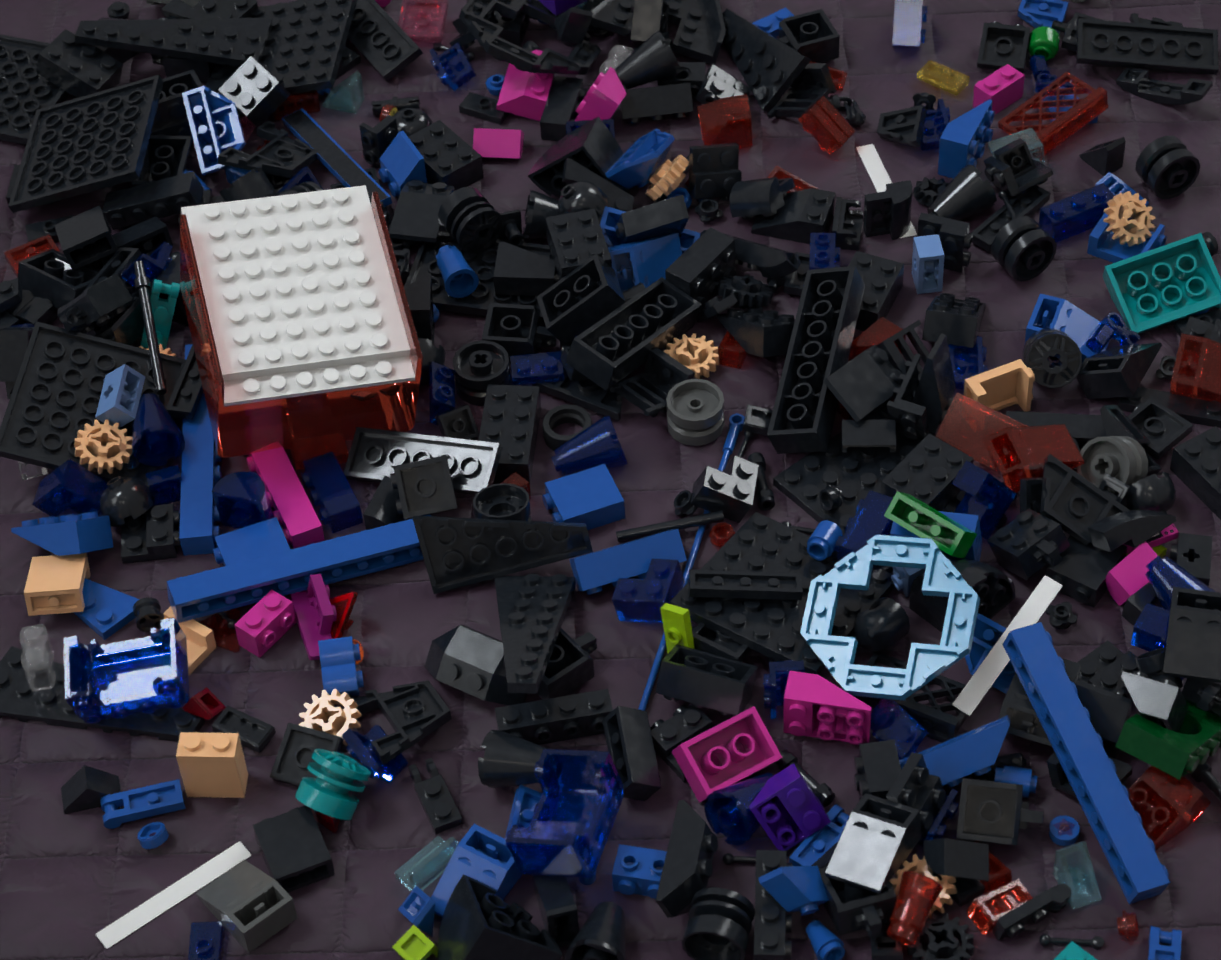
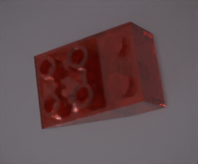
M1182 334L1172 374L1170 393L1208 401L1216 400L1221 403V343L1209 338Z
M1065 424L1007 428L984 438L990 458L1009 495L1020 491V479L1043 477L1044 459L1049 454L1071 469L1085 463Z
M1152 765L1128 789L1129 800L1134 810L1139 813L1142 819V827L1147 837L1153 841L1155 850H1158L1189 827L1211 804L1208 798L1185 777L1179 780Z

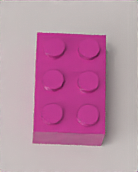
M755 706L695 736L672 750L699 803L771 766L782 758Z

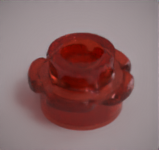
M718 523L713 526L709 534L711 543L716 547H722L735 534V531L728 523Z
M1124 910L1122 917H1117L1118 932L1120 936L1125 935L1127 941H1130V938L1139 937L1138 921L1135 912L1127 913Z

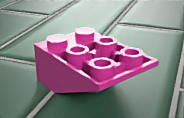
M789 671L784 694L783 733H789L794 736L816 737L823 740L849 742L854 745L870 743L871 707L820 675Z

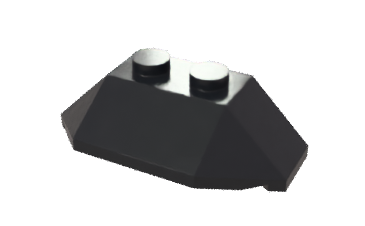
M459 625L432 640L424 667L436 680L484 701L504 705L525 703L528 693H508L502 641L464 625Z
M678 800L656 896V902L667 918H673L690 911L695 893L707 888L709 877L712 876L713 872L712 861L714 852L718 849L716 835L713 834L707 823L685 800Z

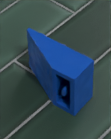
M987 100L948 123L940 137L938 175L954 178L966 165H972L976 168L977 159L982 158L985 144L990 143L993 136V129H990L995 116V111H992L993 100Z
M678 232L608 247L612 259V268L616 273L622 292L640 282L647 288L661 277L666 280L665 270L682 255Z
M1040 294L1026 328L1025 343L1033 333L1041 329L1055 328L1064 331L1078 345L1083 363L1085 358L1107 350L1113 330L1066 299Z
M98 511L78 515H62L60 519L59 517L50 516L21 521L22 526L11 528L12 533L58 556L113 548L109 515L98 516Z
M473 824L457 845L431 896L435 901V914L443 917L448 900L463 874L496 889L495 895L504 900L526 870L524 848Z

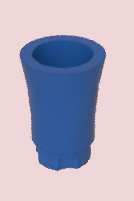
M442 246L436 255V260L447 294L454 298L470 295L478 286V275L471 269L456 246Z

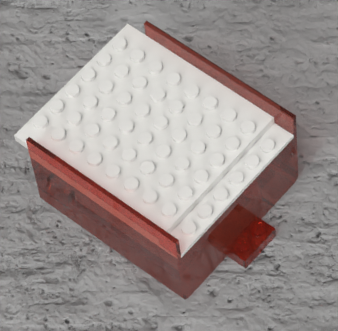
M366 185L181 207L180 288L218 456L227 458L283 447L284 449H291L295 470L335 465L347 462L348 451L345 441L353 440L357 427L407 432L414 427L423 356L377 191L372 192L371 203Z

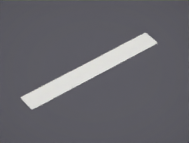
M869 144L856 147L877 192L886 191V184L892 182L874 145ZM912 223L908 232L900 238L917 235Z
M1046 575L1043 577L956 698L953 706L969 716L972 714L1010 661L1002 645L1009 632L1036 624L1062 588L1061 584Z
M240 841L108 925L96 933V936L106 949L110 948L241 861L249 858L251 853Z

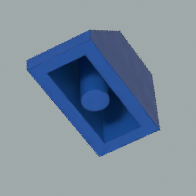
M818 866L780 867L758 878L760 884L787 912H801V915L812 914L819 910L818 905L829 901Z

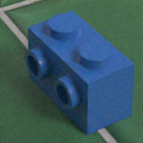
M619 844L612 872L613 891H618L625 895L638 894L656 899L667 851Z

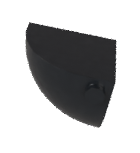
M599 116L573 130L555 143L539 158L528 174L531 181L549 196L553 194L560 198L561 191L569 184L562 182L564 162L569 158L628 194L631 191V188L627 189L608 179L605 175L624 153Z
M976 560L950 561L968 585L978 594L980 598L978 613L991 619L1015 599L1013 581L997 568ZM924 572L911 585L909 609L942 632L949 597L923 595Z
M462 875L448 900L442 917L438 937L439 960H559L563 954L555 940L546 929H542L540 932L530 922L533 916L514 901L510 906L499 896L495 895L496 889L474 878Z

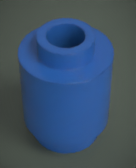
M821 521L807 541L808 554L816 560H824L830 557L843 537L841 528L832 521Z
M1004 765V768L996 767L994 782L1024 785L1022 798H1029V793H1035L1037 776L1032 775V769Z

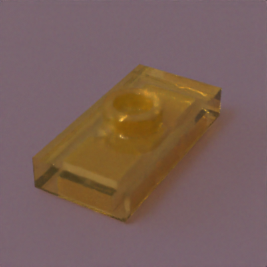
M929 60L917 72V79L956 96L970 82V76L932 60Z

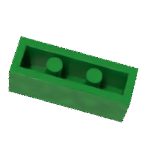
M898 491L884 514L885 517L920 538L932 539L940 550L953 557L964 559L977 536L975 532L912 495Z

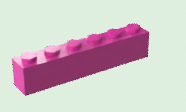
M269 418L239 428L241 439L238 440L240 451L242 455L248 454L249 457L246 458L249 470L251 473L256 471V484L259 490L265 489L266 493H263L265 503L268 509L274 508L275 511L272 512L273 518L277 517L280 526H283L282 531L288 545L291 544L293 549L324 541L322 525Z

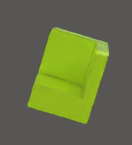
M415 925L392 947L403 960H426L431 954L438 958V948Z

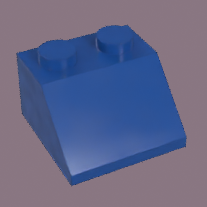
M399 132L380 157L381 169H379L382 182H387L391 194L394 197L397 196L398 199L407 181L420 180L423 183H427L423 156L405 132Z

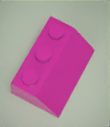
M537 49L531 51L539 56L543 53V51ZM509 63L496 109L540 121L554 74L520 71Z

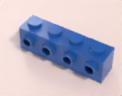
M671 529L569 559L578 591L586 590L587 595L603 591L602 585L612 583L613 587L629 583V577L638 575L640 580L654 576V570L663 567L665 572L681 568L680 563L687 561L679 530Z

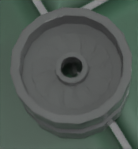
M689 379L677 383L669 390L666 398L667 426L669 433L675 440L682 444L699 446L715 441L722 434L725 426L723 392L717 385L708 380Z
M1128 436L1097 437L1088 441L1081 449L1077 459V472L1098 488L1106 474L1130 486L1147 476L1148 458L1144 448L1138 441ZM1108 487L1107 491L1113 493L1114 495L1119 494V492Z

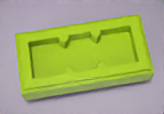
M665 603L660 609L667 654L677 644L695 649L689 610Z

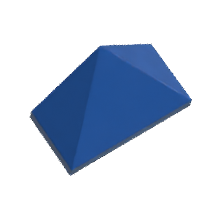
M415 886L398 910L412 924L433 937L435 901L422 889Z

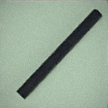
M717 511L616 531L617 540L622 542L651 536L671 529L682 530L724 521L723 511Z

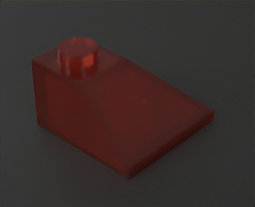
M747 94L722 98L697 107L704 145L737 143L739 149L752 147V121Z

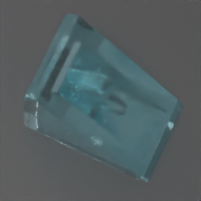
M356 71L334 87L322 105L325 108L356 114L364 101L361 73Z
M1082 841L1056 850L1053 876L1058 884H1068L1072 890V895L1068 899L1070 906L1076 909L1102 900L1086 842Z

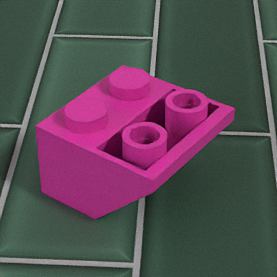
M612 67L609 68L606 74L602 72L599 74L575 112L579 115L575 119V123L579 126L598 116L606 126L627 94Z

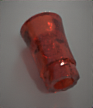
M904 871L895 907L890 917L891 924L887 932L888 937L905 945L912 946L915 944L919 933H922L936 899L943 890L942 885L925 875Z

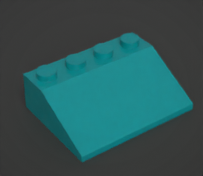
M1201 233L1104 267V282L1132 336L1221 305V278Z

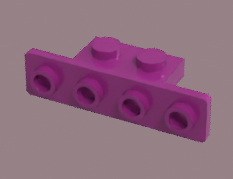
M321 574L310 575L307 590L289 594L290 601L293 602L295 617L309 660L320 659L318 641L332 639V623L337 619L335 605L330 603L329 586L324 585Z

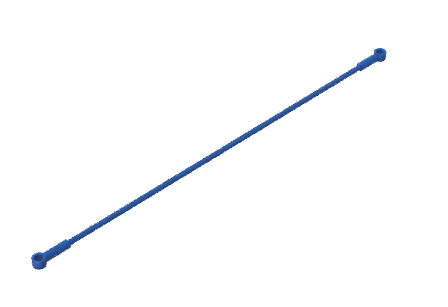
M736 413L729 417L730 429L723 446V456L718 468L719 471L723 472L726 468L739 432L742 431L744 422L742 414ZM704 510L703 514L711 513L707 510ZM706 525L699 526L677 594L688 583L689 569L693 567ZM664 633L638 708L639 710L645 711L666 649ZM614 783L597 834L593 836L585 863L578 868V879L584 885L593 884L596 880L595 868L605 840L603 836L617 797ZM587 872L591 873V875L584 876L583 874Z

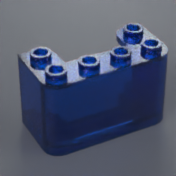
M174 617L160 620V630L152 628L151 636L103 645H99L96 639L90 640V644L80 643L77 635L63 638L65 700L80 719L86 723H97L102 719L113 717L125 718L129 714L140 712L153 713L157 709L180 708L190 700L187 638Z
M543 749L541 757L534 767L535 777L539 780L543 790L539 803L535 805L530 825L525 829L523 825L515 824L507 832L505 838L506 847L509 849L515 865L521 874L590 879L596 871L622 803L623 784L609 752Z

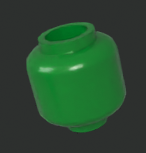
M1047 26L1033 29L1030 33L1028 44L1029 54L1038 61H1047L1054 58L1058 53L1060 39L1058 32Z

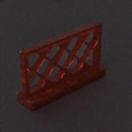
M1066 72L998 122V127L1015 139L1021 138L1026 141L1027 146L1032 150V155L1040 159L1108 109L1107 90L1102 87L1094 89L1074 75ZM1067 81L1074 85L1073 88H1060ZM1074 94V99L1060 100V95ZM1077 94H1088L1084 99H1077ZM1047 96H1057V100L1043 101ZM1073 106L1067 111L1060 112V107ZM1056 107V112L1042 113L1043 108ZM1039 108V113L1025 114L1029 109ZM1055 119L1050 124L1042 125V120ZM1039 120V125L1025 126V121ZM1013 121H1022V126H1010L1009 124ZM1026 132H1037L1031 138L1025 136Z

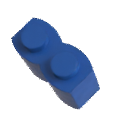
M352 636L318 641L323 689L329 695H331L333 689H337L340 694L346 692L347 694L351 693L352 697L360 696L359 687H364L362 670L357 671L356 661L361 660L359 643L354 644Z

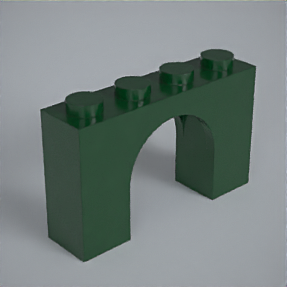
M1186 701L1188 710L1178 733L1166 729L1136 713L1125 721L1116 747L1180 780L1187 773L1192 774L1197 765H1203L1209 756L1213 757L1218 748H1221V718Z

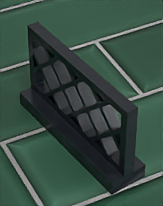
M874 652L866 664L868 666H875L879 662L890 668H907V662L880 652ZM938 675L921 688L924 693L910 695L905 700L854 696L871 707V715L941 742L957 737L958 730L968 716L953 706L956 700L954 695L960 694L966 685ZM937 684L942 689L930 691L927 685ZM947 696L950 703L937 704L936 698ZM928 700L931 707L919 702ZM955 710L958 717H955L945 712Z

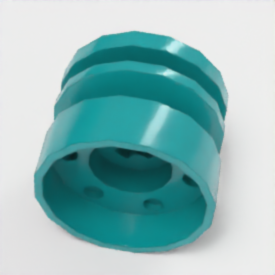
M315 749L311 757L315 762H309L307 769L317 778L303 777L295 798L304 805L325 815L342 820H351L359 800L349 790L363 792L365 785L361 781H368L371 772L349 756L334 751Z

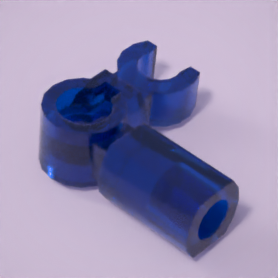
M1034 55L1030 59V67L1036 81V93L1042 95V90L1066 87L1073 92L1074 83H1071L1072 75L1064 74L1060 77L1051 75L1044 55Z
M1110 312L1100 321L1098 328L1086 342V346L1093 353H1100L1111 339H1117L1120 346L1134 345L1140 339V336L1126 328L1127 325L1119 314Z

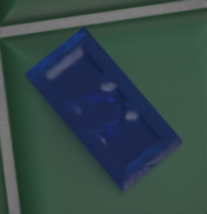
M221 921L191 923L188 960L221 959L223 933Z

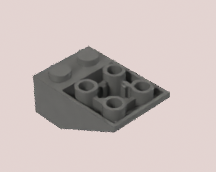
M246 860L241 861L196 893L200 901L248 953L297 919L293 898L274 878Z

